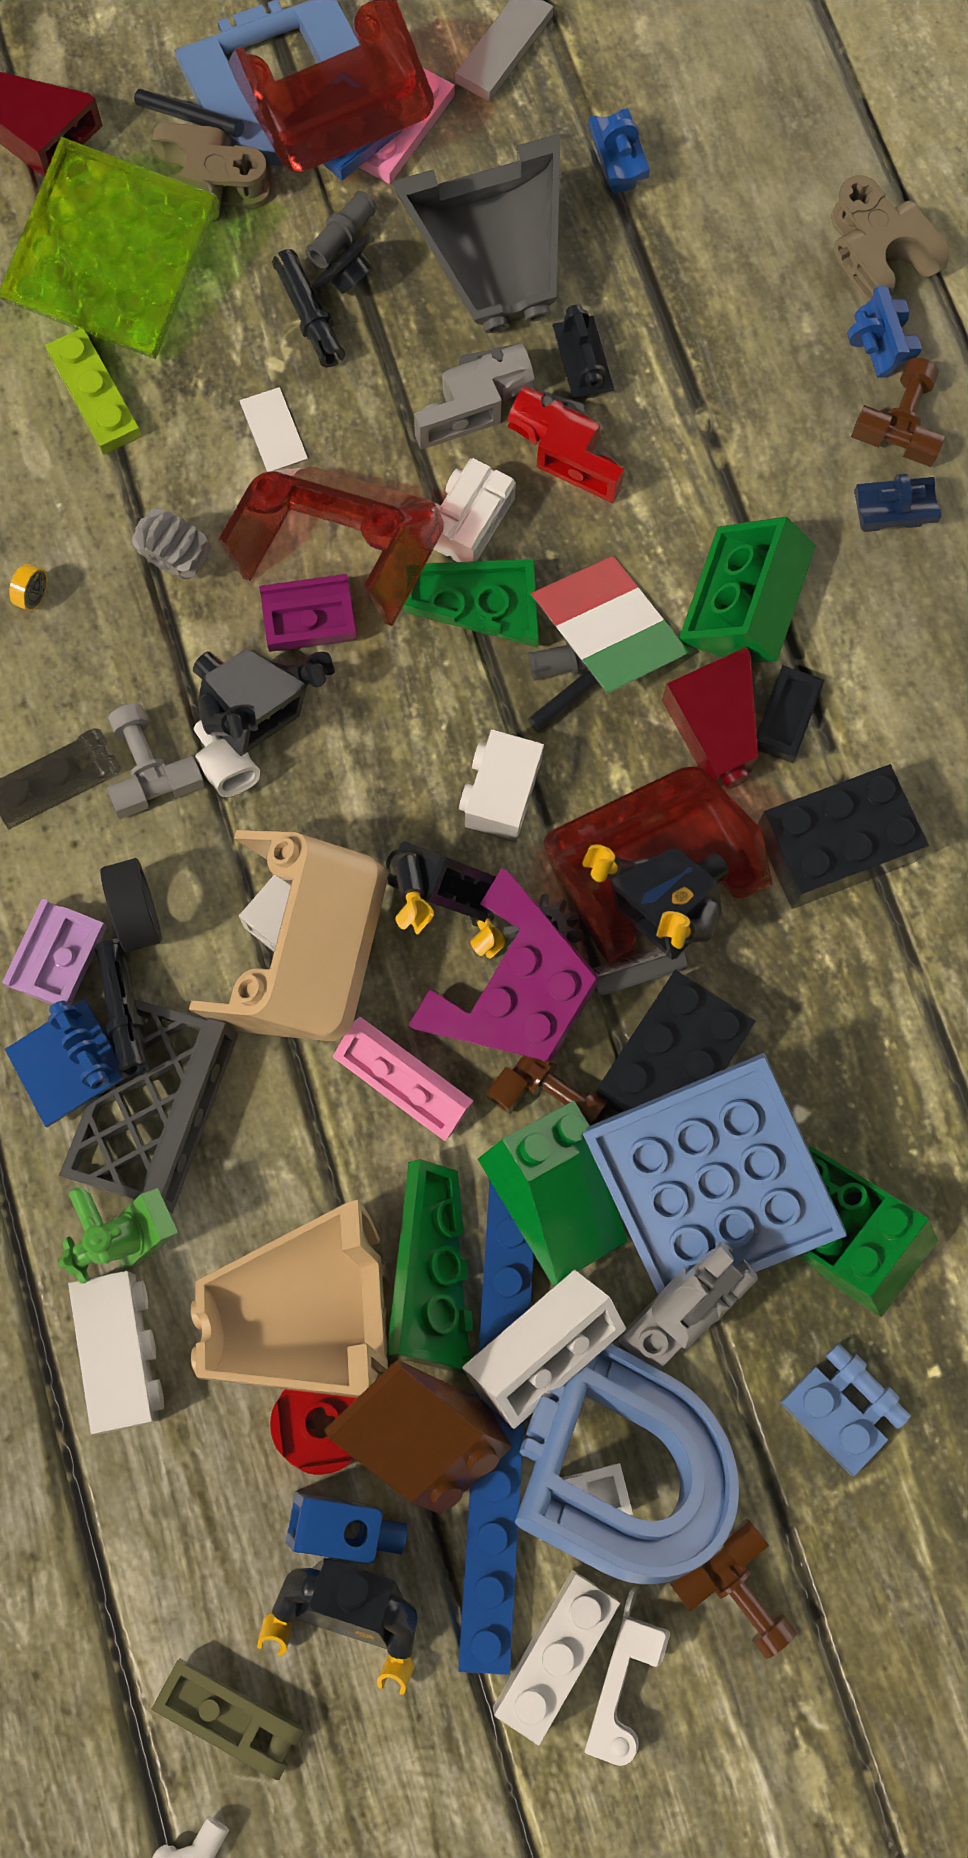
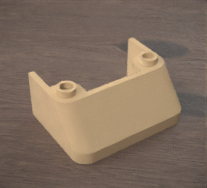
M236 830L234 839L267 859L269 870L274 875L283 880H292L270 969L255 968L243 973L233 987L229 1004L191 1000L189 1010L207 1019L211 1018L225 1022L235 1032L321 1041L339 1040L348 1033L354 1022L387 885V872L382 864L368 855L300 833Z

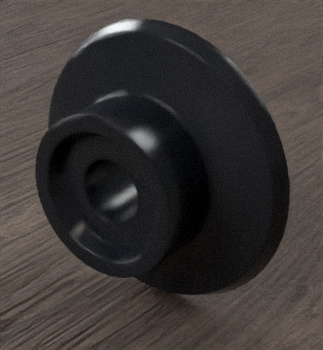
M365 234L341 253L317 277L312 286L318 288L331 281L341 294L346 293L355 286L373 267V264L363 253L364 248L370 241V234Z

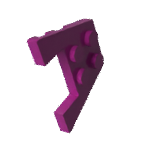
M501 868L480 905L518 927L519 932L471 1013L439 992L429 989L408 1026L415 1030L552 1062L600 982V979L565 936L546 917L545 912L537 902L523 889L518 879L508 870Z

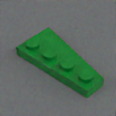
M422 1159L408 1162L387 1356L466 1375L462 1367L475 1355H469L467 1331L473 1330L471 1309L465 1310L462 1282L468 1280L467 1260H463L460 1255L458 1236L464 1233L458 1171Z

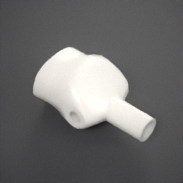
M201 720L195 724L194 731L205 746L196 754V764L203 776L214 785L220 796L230 797L240 794L258 782L260 769L251 760L248 752L240 756L225 739H221L220 736L208 735L203 729Z

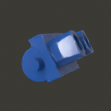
M629 108L622 109L608 117H589L588 127L608 186L611 187L612 192L619 193L632 190L636 187L638 180L649 178L650 169L638 137L637 125L632 120Z
M877 286L873 290L872 299L857 310L854 315L856 324L847 332L850 345L854 347L864 346L866 353L870 354L877 378L889 377L898 365H905L908 360L917 358L922 351L918 336L904 335L902 327L909 320L910 313L906 300L892 299L888 286Z

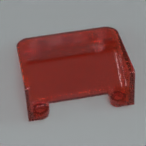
M372 0L358 9L353 19V30L359 46L277 81L274 80L269 66L262 58L253 54H246L243 46L234 50L228 64L237 86L280 161L287 169L293 172L308 171L426 119L431 113L434 105L433 92L397 0Z
M684 767L675 770L549 832L543 843L551 864L599 952L609 965L630 956L636 949L637 939L631 927L633 925L615 908L610 882L612 879L607 877L605 881L597 882L591 876L593 868L584 867L582 864L591 845L605 846L614 853L615 857L626 859L655 856L675 848L681 850L696 864L712 852H715L723 858L729 869V874L717 882V884L722 882L730 891V894L736 898H747L773 885L761 828L705 770L699 767Z

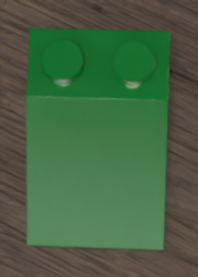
M575 1101L502 1138L478 1158L486 1175L553 1286L560 1283L572 1271H580L628 1242L619 1210L583 1136V1132L587 1130L589 1124Z

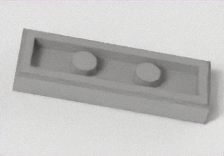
M510 0L455 73V83L490 102L553 17V5L543 0Z

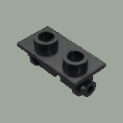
M581 305L568 307L564 321L554 323L552 327L572 398L577 399L614 391L594 316H589L588 311L584 310Z

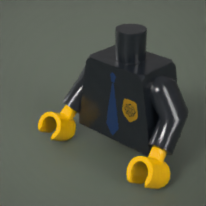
M406 841L402 842L398 849L389 854L386 860L387 885L399 889L401 899L407 902L395 917L396 923L401 929L405 930L412 924L415 933L419 934L434 916L433 909L425 902L428 901L469 916L472 925L479 926L481 931L470 940L471 946L478 955L483 956L486 954L491 959L504 947L505 937L491 923L494 920L493 912L480 905L496 876Z
M595 844L588 848L582 863L583 866L593 868L591 876L597 882H603L607 877L612 879L610 882L616 910L671 960L675 959L690 943L708 942L713 937L722 912L717 882L729 874L728 866L720 855L712 852L696 864L681 850L671 848L659 855L637 859L615 857L609 848Z
M324 1558L312 1568H296L286 1576L272 1608V1613L266 1615L263 1619L257 1647L261 1649L264 1641L275 1640L280 1643L277 1655H284L288 1648L293 1627L292 1622L295 1620L387 1649L388 1652L377 1678L378 1687L383 1689L387 1678H392L401 1685L399 1694L403 1695L415 1668L414 1662L410 1657L413 1651L417 1626V1611L414 1605L403 1599L394 1580Z

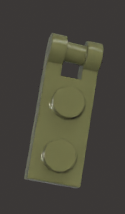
M181 1658L176 1661L151 1708L152 1711L274 1780H280L287 1766L284 1759L291 1745H298L305 1731L294 1720L274 1712ZM260 1727L273 1734L266 1750L252 1744Z

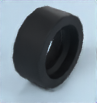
M133 858L102 867L100 875L107 907L123 950L130 952L160 943L162 937L158 917L139 860Z

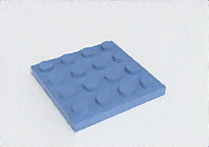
M765 1053L591 1125L583 1132V1136L657 1294L684 1267L691 1270L707 1252L715 1249L720 1242H724L733 1248L731 1255L734 1257V1262L732 1263L734 1267L745 1259L752 1269L757 1272L846 1236L845 1227Z

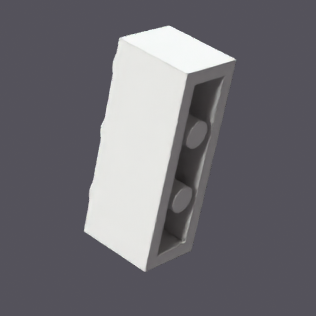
M574 1270L462 1368L480 1398L515 1429L534 1412L541 1396L550 1398L552 1396L549 1392L550 1390L562 1387L621 1335L626 1330V1327L611 1298Z
M123 1271L90 1278L85 1284H81L79 1281L68 1283L91 1434H103L159 1422L157 1410L164 1409V1396L160 1380H152L149 1360L156 1359V1346L152 1330H144L141 1311L148 1310V1296L144 1281H136L135 1274Z
M572 1569L494 1703V1716L539 1746L619 1607L620 1602L613 1595Z

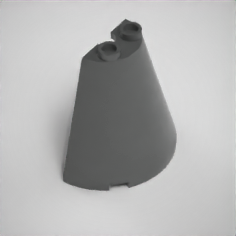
M558 134L517 145L516 162L439 184L437 183L434 169L393 181L396 194L473 320L477 324L484 326L486 333H496L505 330L510 326L509 322L526 318L527 322L542 320L551 314L549 306L557 298L560 139Z

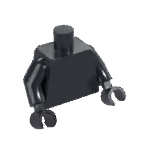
M243 650L225 663L210 651L203 653L193 666V672L202 679L197 709L203 729L208 735L222 736L240 756H243L300 716L307 685L311 684L316 688L321 687L326 682L325 675H333L335 673L330 654L328 652H316L309 655L304 660V663L287 666L267 661L254 652Z

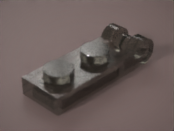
M100 729L88 730L81 734L76 741L0 778V816L8 829L95 787L120 772L121 766L116 757L109 755L105 748L107 740ZM89 756L93 763L90 767L81 771L77 762Z

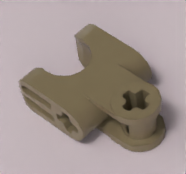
M166 122L160 123L153 130L152 147L161 161L167 164L182 166L183 169L170 177L154 176L149 178L142 188L140 202L150 215L157 218L200 222L216 220L219 217L221 205L256 209L263 206L271 195L270 181L266 176V159L256 148L231 146L230 136L219 128ZM247 161L251 162L252 169L248 168ZM244 187H248L249 195L245 194Z
M855 175L843 182L839 191V202L836 203L831 214L832 224L842 236L835 242V255L842 269L867 302L872 299L873 290L877 286H888L890 295L892 296L895 276L886 261L894 259L906 261L920 275L925 277L933 276L947 267L949 249L945 241L915 203L905 201L894 207L881 187L872 178L867 176Z

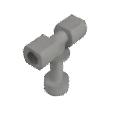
M136 703L127 704L110 713L108 720L114 735L119 738L126 737L137 764L130 772L131 779L107 787L119 819L148 809L147 800L172 791L174 798L204 788L201 773L193 756L166 765L163 759L153 758L143 730L149 725V721L142 705Z

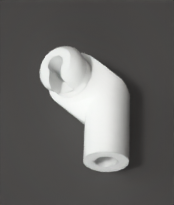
M207 1817L191 1846L177 1849L175 1846L165 1844L156 1850L152 1858H214L229 1829L217 1819Z

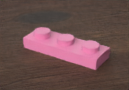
M419 67L388 109L401 120L402 132L359 168L391 184L454 98L455 85Z
M362 1017L353 1022L352 1027L343 1037L333 1055L334 1059L444 1141L454 1133L473 1103L471 1098Z

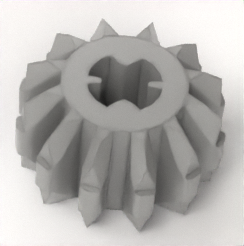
M153 508L148 511L144 518H141L135 528L136 532L131 539L137 552L147 558L148 562L153 563L160 570H164L170 575L178 576L181 579L194 577L197 571L202 569L208 559L206 556L211 549L205 535L197 531L195 526L187 523L183 517L179 518L172 512L164 511L161 508Z

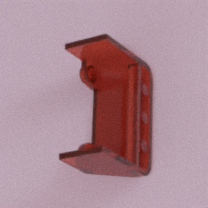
M302 467L269 471L255 477L246 489L218 541L243 579L251 581L290 510L360 530L369 546L382 551L364 587L384 623L393 626L443 532L444 521L438 507L432 501L319 468Z

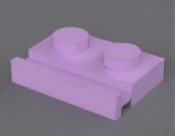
M41 899L2 983L7 988L15 989L50 1005L62 1000L71 1005L94 957L96 945L100 943L106 931V925L104 922Z

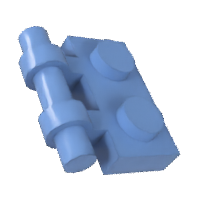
M838 1342L825 1355L838 1369L834 1375L828 1379L817 1367H812L779 1403L850 1476H855L888 1441L874 1426L876 1422L885 1416L899 1429L909 1420L911 1415L898 1403L900 1397L889 1386L883 1388L865 1370L867 1364L857 1354L852 1356ZM850 1383L870 1401L861 1412L842 1394V1391Z

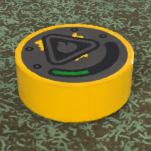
M28 563L17 569L9 588L10 600L14 606L33 611L40 605L46 593L48 582L47 573L44 569Z

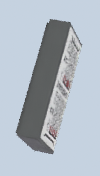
M659 948L593 968V972L600 979L595 991L602 996L671 974L675 969L677 971L684 970L688 966L684 950L673 960Z

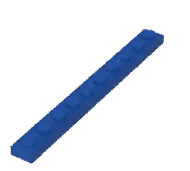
M490 1180L478 1353L531 1307L534 1253ZM490 1407L513 1447L499 1459L497 1466L491 1472L481 1476L470 1487L458 1672L510 1675L518 1526L515 1520L519 1512L522 1466L520 1449L523 1443L524 1421L513 1429Z

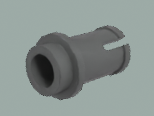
M567 640L564 646L528 652L533 681L567 672H572L574 676L578 675V670L586 668L584 662Z

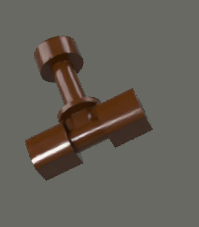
M923 358L908 360L900 378L901 384L906 389L899 408H893L887 414L864 405L857 418L851 437L878 448L884 440L905 448L903 457L931 467L938 457L945 435L920 426L921 419L915 412L921 395L932 391L939 373L937 366Z
M522 1056L512 1070L505 1067L486 1092L487 1098L511 1115L528 1091L533 1095H537L543 1089L564 1105L575 1101L589 1126L599 1123L610 1106V1102L597 1092L593 1091L586 1097L554 1075L557 1067L554 1062Z
M746 1519L730 1532L723 1544L724 1547L710 1560L689 1574L671 1581L670 1585L690 1611L713 1592L716 1593L719 1599L730 1595L758 1631L753 1637L752 1642L765 1659H768L785 1648L794 1639L797 1632L784 1615L773 1619L745 1582L751 1574L746 1565L769 1546L751 1521Z

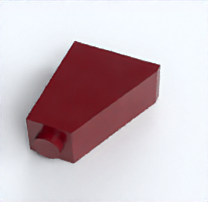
M0 72V144L45 179H48L103 126L96 99L86 92Z
M747 647L668 682L662 698L664 706L711 791L724 785L727 789H732L747 781L751 777L750 773L758 758L751 654Z

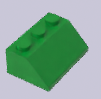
M787 516L718 526L679 636L680 641L684 645L721 657L747 647L751 654V663L778 661L816 545Z

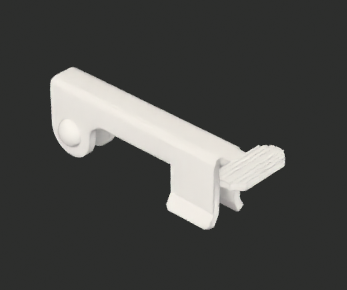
M636 1587L630 1590L626 1600L624 1615L584 1751L588 1755L619 1766L630 1763L639 1747L636 1733L630 1727L622 1724L617 1717V1707L631 1658L654 1667H659L663 1662L670 1637L669 1630L630 1617L638 1592Z

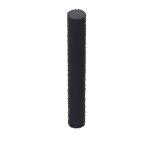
M140 88L134 96L137 106L200 126L219 128L226 134L237 138L242 135L244 130L242 120Z
M587 670L528 718L530 725L535 731L540 732L600 683L590 670Z

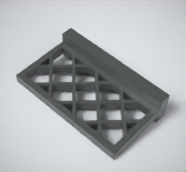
M135 999L137 1012L152 1016L158 1028V1031L143 1038L145 1049L163 1040L171 1059L121 1086L118 1083L111 1087L112 1091L107 1093L106 1090L87 1102L59 1175L135 1200L142 1193L158 1188L169 1213L173 1214L238 1034L225 1022L211 1018L207 1020ZM162 1019L173 1023L165 1027ZM185 1027L200 1030L194 1047L178 1055L170 1035ZM111 1040L110 1044L115 1051L114 1040ZM188 1061L187 1067L184 1069L182 1064ZM176 1068L181 1079L178 1091L161 1100L153 1079ZM146 1084L155 1104L131 1115L123 1095ZM116 1100L125 1120L102 1131L97 1121L100 1108ZM172 1106L168 1115L166 1108ZM159 1112L164 1123L161 1136L145 1145L136 1124ZM129 1128L137 1149L115 1161L106 1140ZM92 1130H93V1133H94L95 1136L89 1138V1137H90V1134H91V1132H92ZM99 1144L107 1165L91 1174L77 1171L83 1153ZM155 1151L151 1160L149 1153ZM142 1158L147 1174L139 1191L125 1185L119 1169ZM111 1174L114 1182L102 1178Z

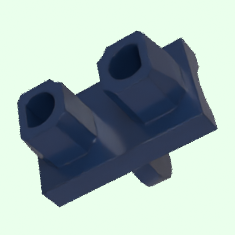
M897 474L894 477V481L857 484L854 489L860 527L863 532L879 531L880 528L905 526L906 528L921 527L922 524L937 523L942 517L936 500L934 477L910 479L908 474Z

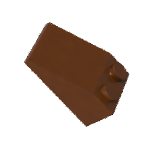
M400 1360L393 1363L324 1430L330 1440L408 1501L439 1514L455 1506L461 1500L463 1493L481 1476L491 1472L497 1466L499 1459L513 1447L490 1407L482 1399Z

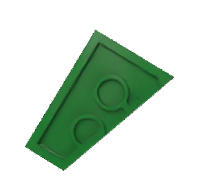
M533 559L401 564L404 613L538 648L536 600L530 594L535 591Z

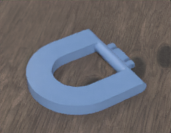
M278 0L268 2L269 14L266 13L263 5H259L232 15L235 24L233 27L227 17L217 21L219 32L221 31V33L174 50L179 67L198 106L242 120L244 123L242 135L238 138L229 135L232 141L231 146L256 148L264 155L268 165L292 166L310 163L317 159L286 133L284 122L294 114L274 115L266 113L249 102L225 55L298 28L325 78V89L345 74L370 95L369 67L366 57L337 0H308L284 10Z
M610 1343L562 1387L550 1390L549 1392L552 1395L550 1399L541 1396L526 1432V1435L530 1438L527 1437L523 1441L520 1453L535 1461V1465L515 1520L519 1528L607 1575L637 1584H659L679 1579L702 1566L720 1550L727 1540L736 1518L739 1500L738 1472L733 1451L720 1423L706 1404L692 1390L672 1376ZM585 1396L652 1432L668 1448L676 1463L680 1479L679 1498L676 1507L668 1518L658 1521H646L635 1518L559 1477Z

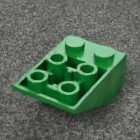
M810 1146L808 1149L845 1227L846 1236L797 1256L843 1293L882 1318L937 1244L938 1240L931 1222L926 1216Z

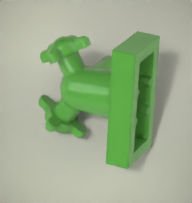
M75 1187L68 1194L85 1233L83 1234L82 1242L77 1245L69 1236L62 1241L65 1251L62 1253V1259L59 1260L58 1265L68 1273L76 1276L81 1284H85L90 1280L87 1268L91 1262L106 1265L111 1261L119 1259L124 1271L142 1265L178 1234L159 1189L156 1188L140 1194L114 1220L104 1224L91 1194L83 1188Z

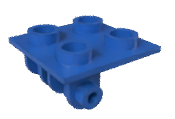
M85 998L75 1005H68L65 1000L54 1003L49 1008L51 1015L47 1023L4 1049L42 1122L47 1128L125 1079V1077L120 1076L118 1073L119 1066L116 1053Z

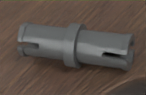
M357 191L339 213H333L327 219L326 228L306 247V254L314 265L319 268H326L329 265L328 263L344 246H350L356 240L357 231L376 213V203L367 193Z

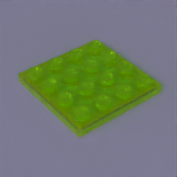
M61 137L0 287V298L7 303L77 330L80 328L84 329L87 334L156 360L219 200L215 194Z

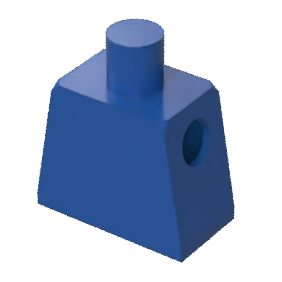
M295 1491L285 1543L293 1552L374 1563L376 1551L402 1555L407 1537V1523L382 1519L383 1510L375 1505ZM352 1521L359 1522L360 1530L358 1535L353 1539L344 1538L346 1526Z

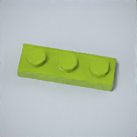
M83 327L45 344L46 351L103 455L142 437L137 423Z

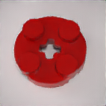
M285 1389L282 1391L279 1399H277L271 1413L270 1430L276 1449L289 1464L308 1474L325 1475L347 1467L355 1458L328 1437L318 1438L317 1430H308L307 1420L314 1418L316 1414L315 1409L320 1407L325 1409L327 1416H334L336 1419L357 1398Z

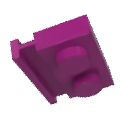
M347 574L259 586L269 652L357 640Z

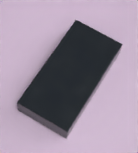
M782 665L756 734L758 751L794 763L822 689L823 679Z

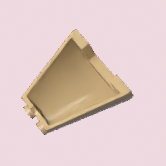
M358 1200L347 1202L195 1281V1300L191 1303V1317L195 1327L202 1329V1339L196 1343V1347L191 1352L192 1367L197 1378L358 1398L398 1360L397 1358L387 1356L394 1295L388 1262L381 1263V1256L373 1248V1244H378L380 1238L369 1214Z

